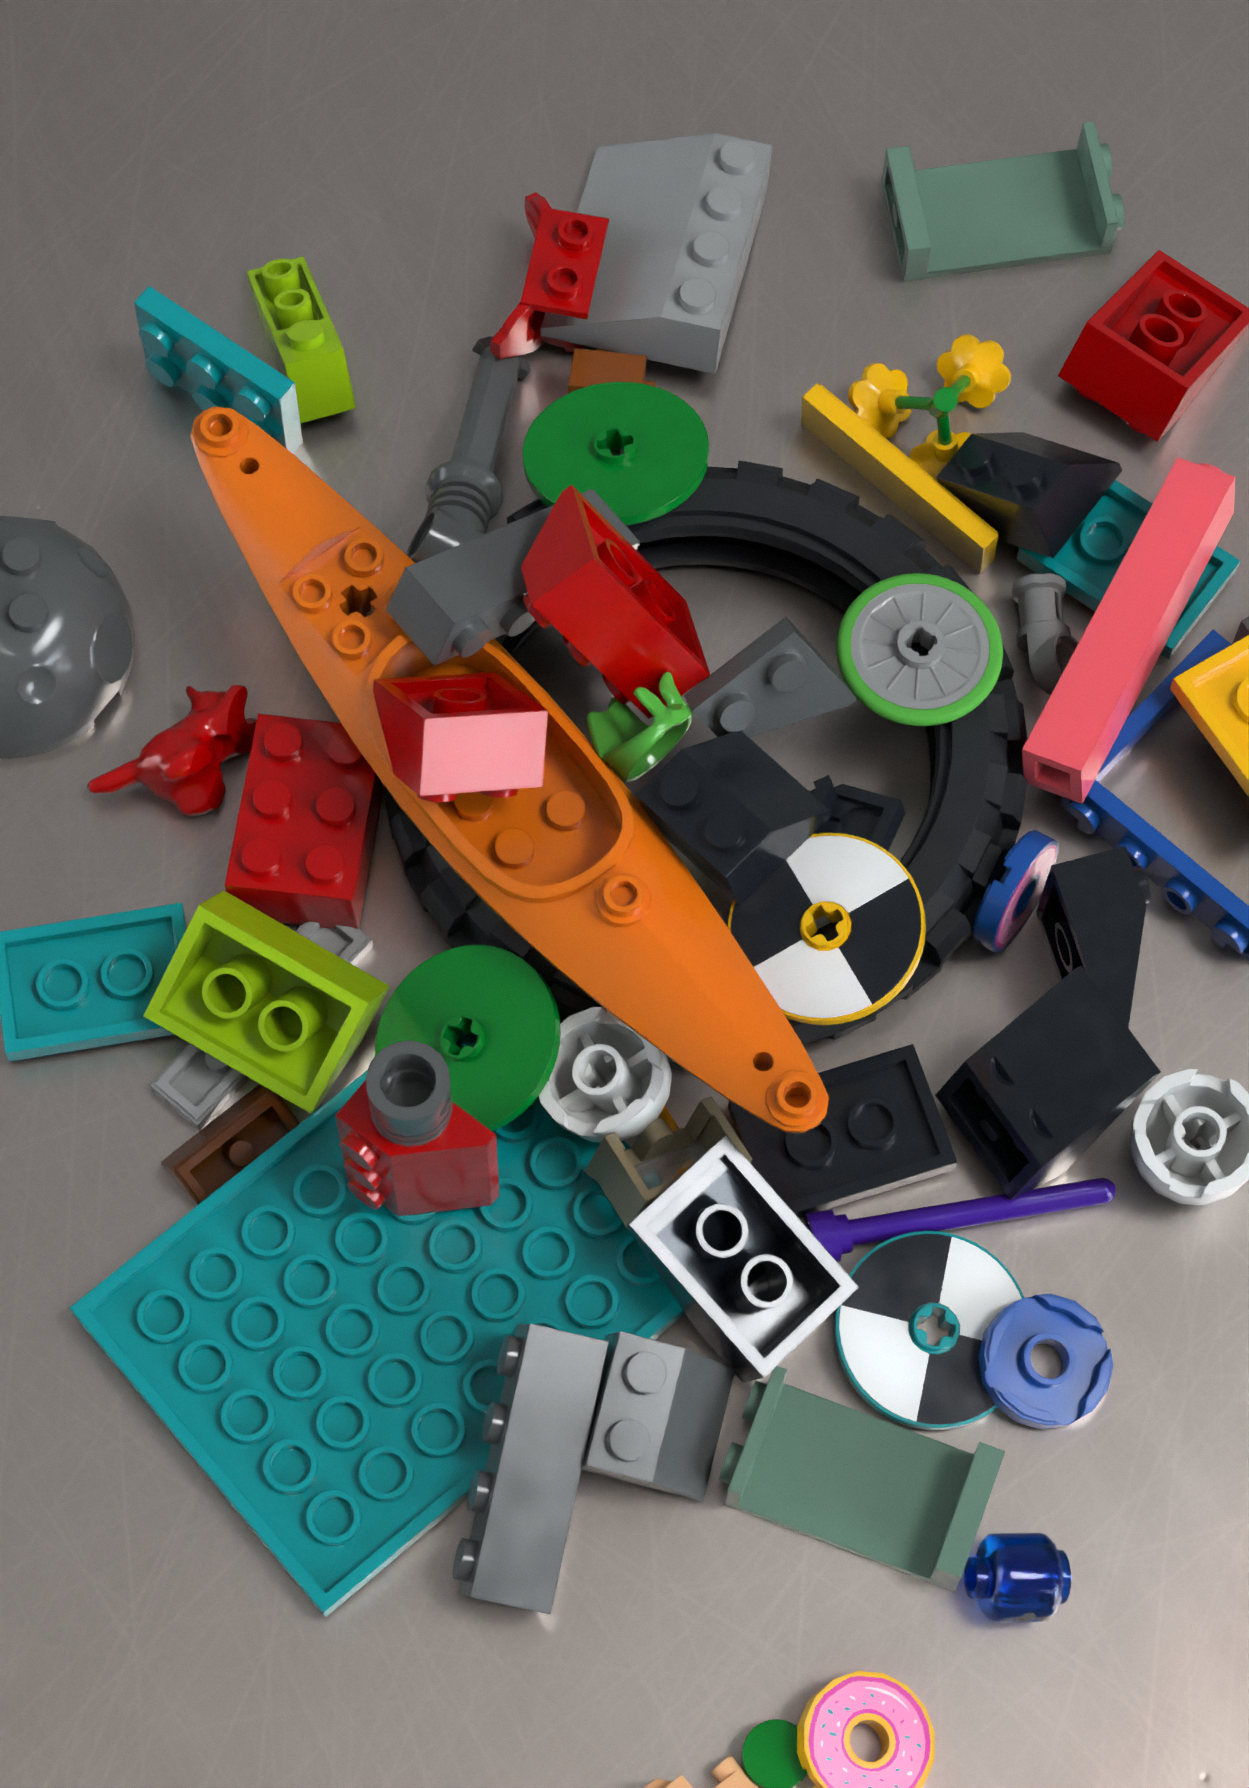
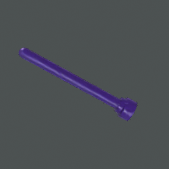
M1096 1178L1032 1189L1010 1200L1007 1194H1000L848 1220L846 1214L834 1215V1212L830 1209L804 1214V1225L835 1261L840 1262L841 1255L852 1253L853 1246L886 1241L911 1232L945 1231L1106 1204L1115 1197L1116 1188L1111 1180Z

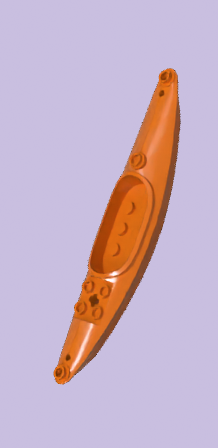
M213 406L202 411L194 419L190 436L199 465L216 504L268 603L306 669L358 750L400 808L453 871L498 916L562 974L608 1012L720 1095L784 1132L805 1133L817 1127L827 1114L829 1096L801 1040L690 871L610 765L598 757L592 743L551 696L496 639L488 641L483 648L469 657L463 658L459 654L434 666L386 611L405 568L415 564V562L293 453L255 423L232 408ZM495 672L548 710L543 787L518 789L517 795L507 798H496L479 792L457 793V798L450 802H430L420 799L412 789L393 773L373 695L374 679Z

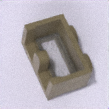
M712 1096L700 1100L684 1128L671 1132L664 1119H656L639 1134L630 1149L625 1150L624 1145L615 1132L604 1136L585 1172L599 1183L626 1226L723 1136L726 1135L749 1163H751L752 1158Z

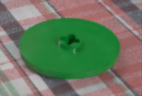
M608 382L590 385L560 397L536 417L528 429L523 444L524 472L530 488L547 507L555 505L561 492L570 485H573L580 493L593 489L625 525L637 524L655 519L672 511L696 491L708 468V434L704 423L696 411L684 400L666 390L635 382ZM620 450L621 455L612 456L611 451Z
M489 945L455 947L436 954L421 963L395 989L379 1022L375 1043V1056L380 1050L395 1042L412 1040L428 1044L441 1054L449 1068L452 1102L493 1132L521 1115L535 1101L548 1082L557 1060L560 1046L561 1030L558 1007L553 993L544 978L535 968L514 953ZM473 1033L478 1036L474 1047L464 1046L461 1049L456 1045L461 1034L470 1036Z

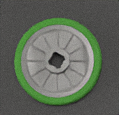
M912 573L893 576L875 583L863 591L851 603L840 622L836 639V655L844 681L856 698L872 712L900 724L934 726L965 716L985 700L995 686L1002 668L1003 644L994 616L984 602L973 592L961 584L944 577ZM920 643V646L928 650V655L919 656L918 652L910 648L911 644Z

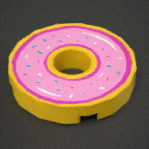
M856 1671L829 1681L807 1701L797 1725V1755L802 1769L807 1770L809 1778L815 1784L813 1788H921L926 1782L935 1759V1732L926 1707L907 1685L885 1673ZM857 1724H866L872 1727L880 1738L881 1749L879 1756L874 1762L858 1758L852 1750L850 1734L853 1727Z

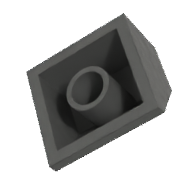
M618 1331L605 1335L604 1341H609L582 1470L703 1501L735 1369L685 1348Z

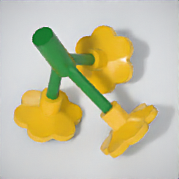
M962 334L954 340L951 350L943 352L937 360V371L945 379L944 388L937 390L932 397L909 396L907 394L908 379L904 372L898 369L889 370L882 363H871L865 367L862 379L851 384L848 391V399L854 408V412L886 439L895 435L899 422L907 420L912 409L928 410L930 415L937 419L938 430L931 432L927 436L925 443L917 445L912 449L910 459L938 482L936 478L971 435L969 432L957 434L951 432L949 414L954 410L958 402L968 401L976 408L990 406L995 400L996 393L1004 391L1009 386L1011 373L1002 364L1004 351L997 342L992 340L980 342L971 334Z

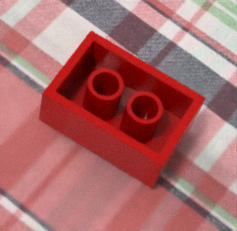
M259 713L257 716L224 886L229 894L280 923L302 925L304 922L307 923L309 921L319 923L322 928L337 929L336 925L353 927L355 929L360 927L383 798V783L358 750L342 723Z

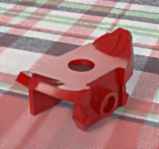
M537 192L525 196V214L535 242L521 301L490 340V352L499 360L534 352L545 342L564 347L566 353L574 351V348L583 349L585 345L540 336V330L546 312L588 319L609 226V218L552 209L547 200Z

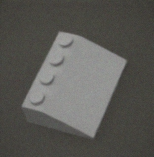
M718 133L597 147L577 213L609 218V226L588 319L546 312L541 325L540 336L617 353L646 355L648 360L716 374L767 193L773 145Z

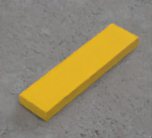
M816 383L802 397V426L978 574H981L994 561L998 532L823 385Z

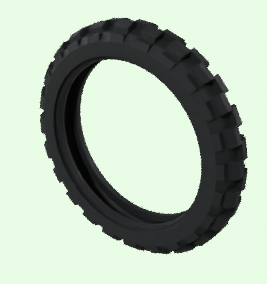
M739 460L737 468L708 467L696 491L677 508L655 519L626 525L640 541L636 550L654 569L668 566L702 564L754 570L785 579L806 588L838 606L844 612L870 586L884 579L902 574L921 573L937 575L955 581L969 589L952 566L945 565L943 567L925 550L927 541L894 516L887 514L884 518L879 517L859 505L860 496L817 478L815 483L812 482L810 485L784 477L783 468ZM536 499L508 516L507 524L543 510L547 506L540 499ZM534 621L525 631L516 636H509L506 633L495 639L512 656L520 644L539 624ZM920 643L911 644L910 648L918 652L919 656L928 655V650L920 646ZM1004 646L1002 668L998 680L985 700L974 710L957 720L940 725L924 726L928 739L931 765L929 800L920 827L910 847L900 860L918 888L926 918V936L923 953L914 974L897 996L885 1006L863 1018L835 1025H812L787 1018L803 1045L825 1037L835 1040L875 1021L878 1013L900 999L907 1000L941 971L944 962L960 944L966 943L972 934L977 910L989 884L992 885L994 880L999 882L1006 872L1007 867L1003 865L1006 861L1004 858L1015 845L1023 816L1028 781L1023 775L1022 748L1028 738L1024 706L1018 701L1012 679L1014 669ZM383 784L391 835L401 857L404 873L424 912H429L445 934V941L451 948L465 945H489L512 952L525 960L538 971L550 987L558 1007L560 1024L570 1015L591 1007H602L526 942L453 871L400 808ZM842 919L817 929L818 931L811 938L822 934L827 941L835 939L838 936L836 925Z

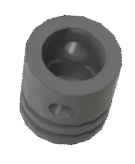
M412 1040L395 1042L380 1050L370 1062L366 1075L371 1120L378 1132L390 1142L406 1147L425 1145L438 1138L449 1125L453 1111L449 1068L443 1057L428 1044Z

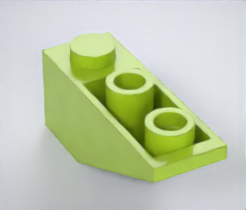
M304 256L294 259H275L263 267L246 271L278 372L295 382L300 424L356 409L344 348Z

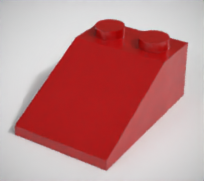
M1158 250L1086 322L1058 377L1072 385L1081 396L1098 402L1122 418L1131 429L1146 434L1158 442L1183 415L1249 328V308L1161 250Z

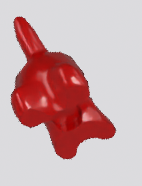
M232 685L228 691L215 692L207 690L200 692L191 686H187L185 691L192 704L188 715L170 728L156 734L141 749L139 758L89 781L87 785L88 790L92 793H114L141 782L156 796L174 803L183 815L198 816L218 808L226 793L220 765L229 758L247 753L252 747L257 720L254 718L245 719L244 716L248 696L247 688L243 685Z

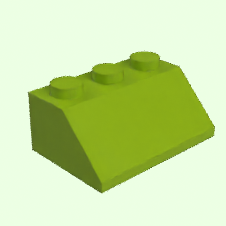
M223 890L198 905L143 1016L312 1114L362 1042L390 986Z

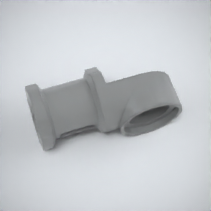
M1050 573L1030 574L1014 581L1013 588L1011 589L1012 599L1019 603L1021 628L1017 630L1016 645L1021 650L1028 652L1030 669L1036 683L1044 692L1051 695L1078 642L1071 636L1070 627L1063 623L1061 599L1065 596L1066 592L1065 579Z

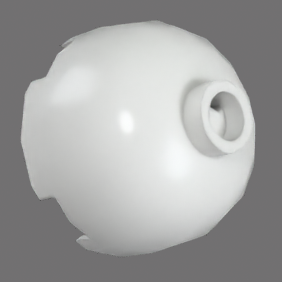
M591 1007L567 1017L560 1024L561 1035L557 1060L548 1082L539 1094L540 1103L563 1129L591 1142L601 1143L604 1136L614 1132L621 1141L639 1135L649 1124L658 1118L669 1098L672 1071L667 1055L603 1007Z
M1186 1069L1164 1076L1146 1091L1131 1124V1154L1140 1176L1156 1193L1179 1204L1207 1205L1228 1198L1249 1180V1093L1237 1081L1231 1078L1226 1082L1213 1075L1196 1074L1198 1069Z

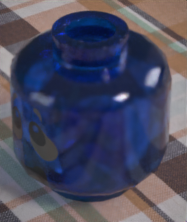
M991 1533L981 1541L975 1557H969L964 1569L965 1590L970 1599H977L981 1612L989 1621L999 1623L1045 1622L1056 1613L1059 1605H1063L1068 1600L1071 1589L1070 1563L1066 1553L1063 1550H1057L1054 1542L1046 1534Z

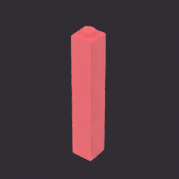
M1177 457L1022 748L1023 775L1028 784L1083 804L1234 513L1235 476L1226 474L1210 464H1196Z

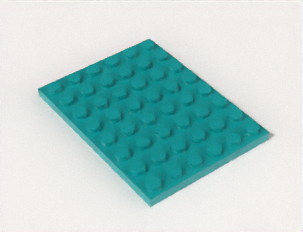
M473 1033L470 1036L461 1034L456 1045L461 1049L464 1046L474 1047L478 1036ZM365 1071L70 1307L77 1321L325 1618L468 1498L470 1485L476 1470L485 1471L490 1444L484 1443L482 1440L484 1421L491 1402L500 1403L505 1376L497 1374L499 1352L505 1336H514L516 1325L535 1324L604 1340L605 1335L618 1331L655 1340L686 1314L631 1232L624 1225L599 1183L586 1174L585 1170L600 1143L588 1141L563 1129L542 1106L539 1096L516 1119L493 1131L496 1134L500 1196L491 1206L397 1216L383 1204L378 1210L370 1208L360 1201L347 1187L350 1179L347 1178L346 1170L343 1166L344 1159L339 1145L340 1138L335 1115L366 1080L367 1071ZM624 1140L621 1141L625 1150L631 1148ZM655 1174L642 1178L648 1190L663 1184Z

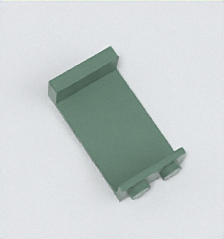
M1095 122L1083 123L1077 149L921 170L914 169L910 146L886 149L881 182L903 282L1111 254L1116 232L1124 228L1125 213L1121 195L1112 194L1109 183V179L1112 176L1111 152L1107 143L1100 144Z
M779 1366L773 1369L768 1384L755 1380L742 1415V1419L753 1422L744 1446L734 1442L731 1443L718 1479L729 1484L725 1505L954 1592L965 1569L1005 1451L979 1442L975 1453L972 1454L784 1383L787 1369Z

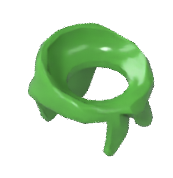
M665 672L659 682V691L667 707L646 688L637 687L633 693L654 716L651 726L645 724L626 704H621L615 697L611 698L608 711H592L587 714V725L596 754L601 760L610 764L624 782H632L640 778L663 760L683 737L692 723V710L686 705L679 694L670 672Z

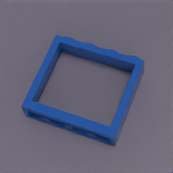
M1213 629L1127 717L1083 804L1062 797L1060 805L1079 820L1077 828L1087 834L1094 832L1113 849L1126 846L1133 867L1140 865L1143 868L1146 876L1162 889L1164 898L1174 909L1185 915L1193 914L1211 929L1213 939L1221 948L1229 944L1249 961V906L1099 783L1178 701L1170 690L1173 678L1232 645Z

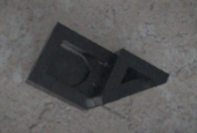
M829 775L813 782L815 789L809 792L823 803L832 814L813 834L842 833L854 835L876 843L889 851L906 814L901 800L845 784L834 787Z

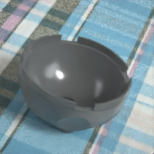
M0 516V758L11 759L39 755L58 749L95 726L94 719L116 694L121 695L126 685L134 658L135 635L131 607L112 569L92 546L71 532L59 527L55 521Z

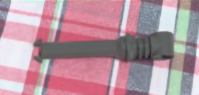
M492 336L479 339L472 348V351L479 354L480 358L451 461L442 463L435 468L426 483V500L429 505L425 518L415 532L406 553L415 563L486 534L489 521L498 514L502 505V486L496 475L493 474V469L517 379L524 380L530 368L523 355L501 360L490 352Z

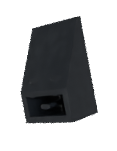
M1080 966L1070 972L970 1056L935 1096L1004 1192L1012 1200L1064 1174L1161 1071L1084 968Z

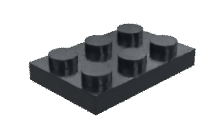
M913 1044L819 1072L818 1074L829 1096L827 1114L817 1127L805 1133L784 1132L769 1125L731 1101L728 1102V1111L736 1134L752 1158L750 1164L798 1218L804 1217L806 1213L828 1210L955 1170L957 1165L955 1154Z

